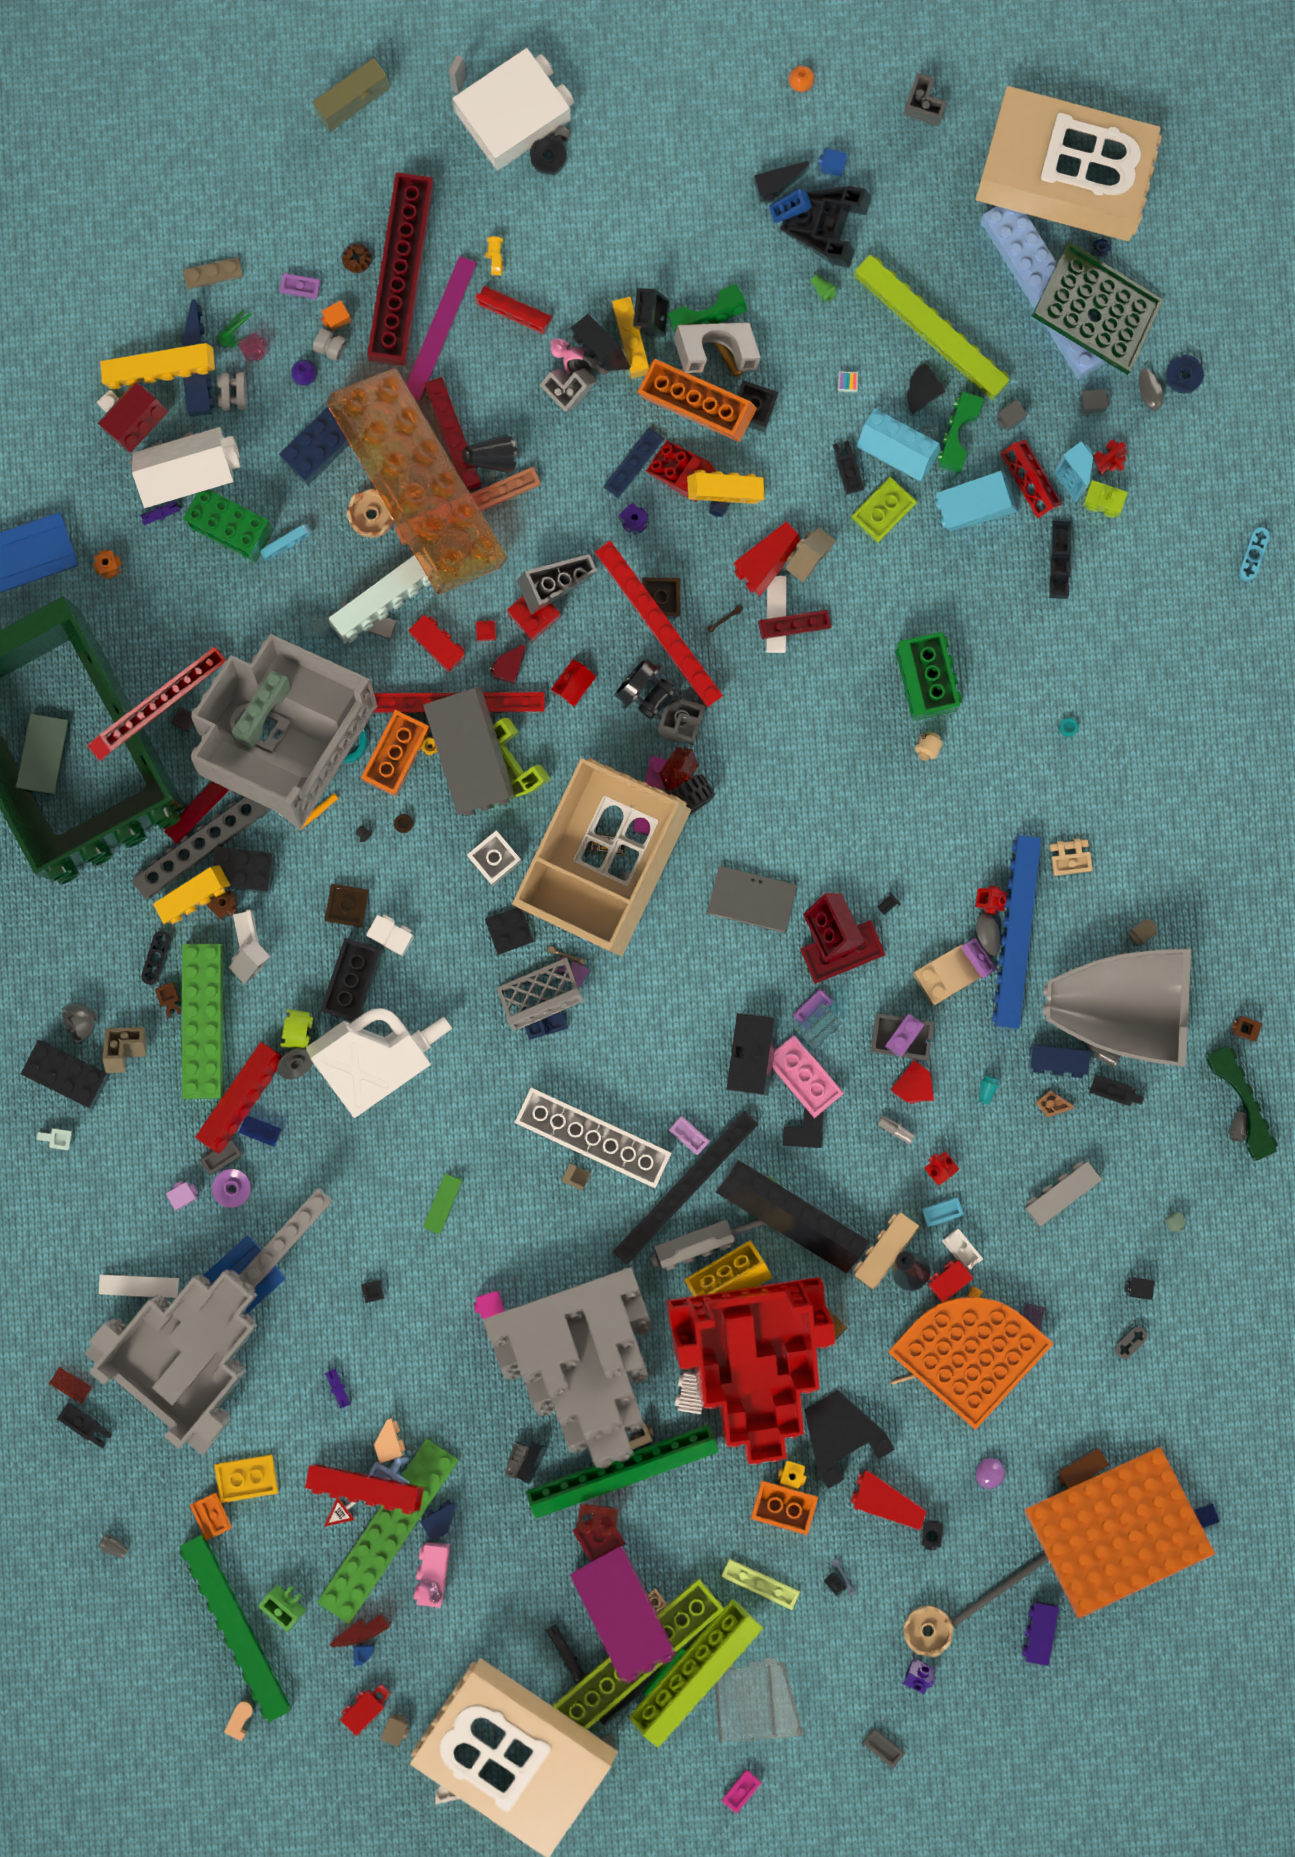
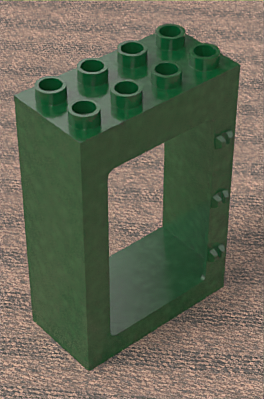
M64 596L0 630V678L70 641L113 722H117L133 709L81 610ZM86 653L89 654V656L91 657V659H92L93 662L90 661V659H89V657L86 655ZM114 704H116L120 714L118 713L116 707H114ZM144 728L124 743L146 782L145 788L61 835L53 833L32 792L16 789L19 767L0 733V810L35 875L46 878L51 882L57 880L59 885L66 884L80 875L77 867L82 864L91 862L93 867L101 865L114 857L111 849L115 846L125 844L127 848H131L147 839V835L144 832L146 829L158 825L163 830L181 820L178 812L185 809L186 806ZM142 755H143V757H144V759L146 760V762H147L148 765H146L145 762H144V760H143V758H141Z

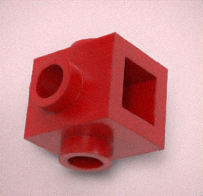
M997 886L977 888L975 907L985 909V913L988 914L1005 911L1007 892L1000 891V887Z
M946 1151L940 1155L935 1153L928 1159L930 1163L924 1167L938 1186L959 1170Z

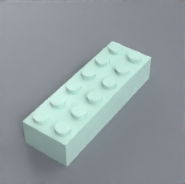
M420 550L329 617L331 628L344 644L353 642L358 638L360 632H366L373 627L372 623L377 619L383 620L389 615L388 612L393 608L396 610L401 607L405 599L416 596L421 587L431 585L435 578V568Z

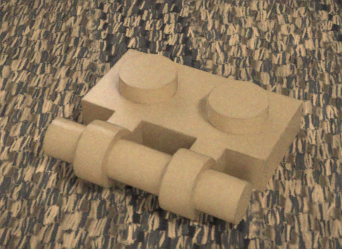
M1078 838L1070 842L1057 841L1054 844H1049L1050 852L1058 851V856L1051 857L1054 876L1093 871L1090 852L1082 853V848L1089 846L1088 839L1080 840ZM1075 849V854L1065 855V850Z

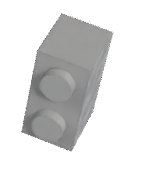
M256 940L250 944L246 942L232 958L233 962L229 968L245 984L260 972L270 956Z

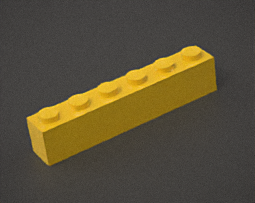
M207 343L100 361L102 384L108 386L109 389H119L123 385L131 386L135 381L137 383H155L158 379L172 380L176 376L190 377L193 373L208 374L209 371L215 370L213 347Z

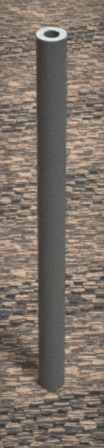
M1046 1553L951 1619L952 1625L954 1627L1047 1562L1049 1559Z

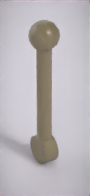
M553 946L547 949L549 954L555 953L576 961L579 965L585 964L584 958L579 959L555 950Z

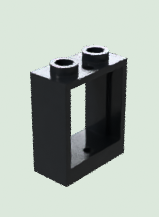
M637 288L633 326L647 336L666 337L669 299L656 289Z

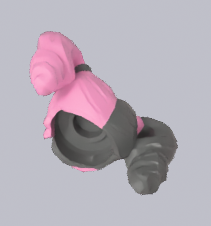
M562 339L551 340V353L557 358L564 357V369L567 371V375H572L575 371L583 368L590 374L595 368L602 375L610 372L603 365L599 367L593 359L594 356H589L581 347L569 345Z

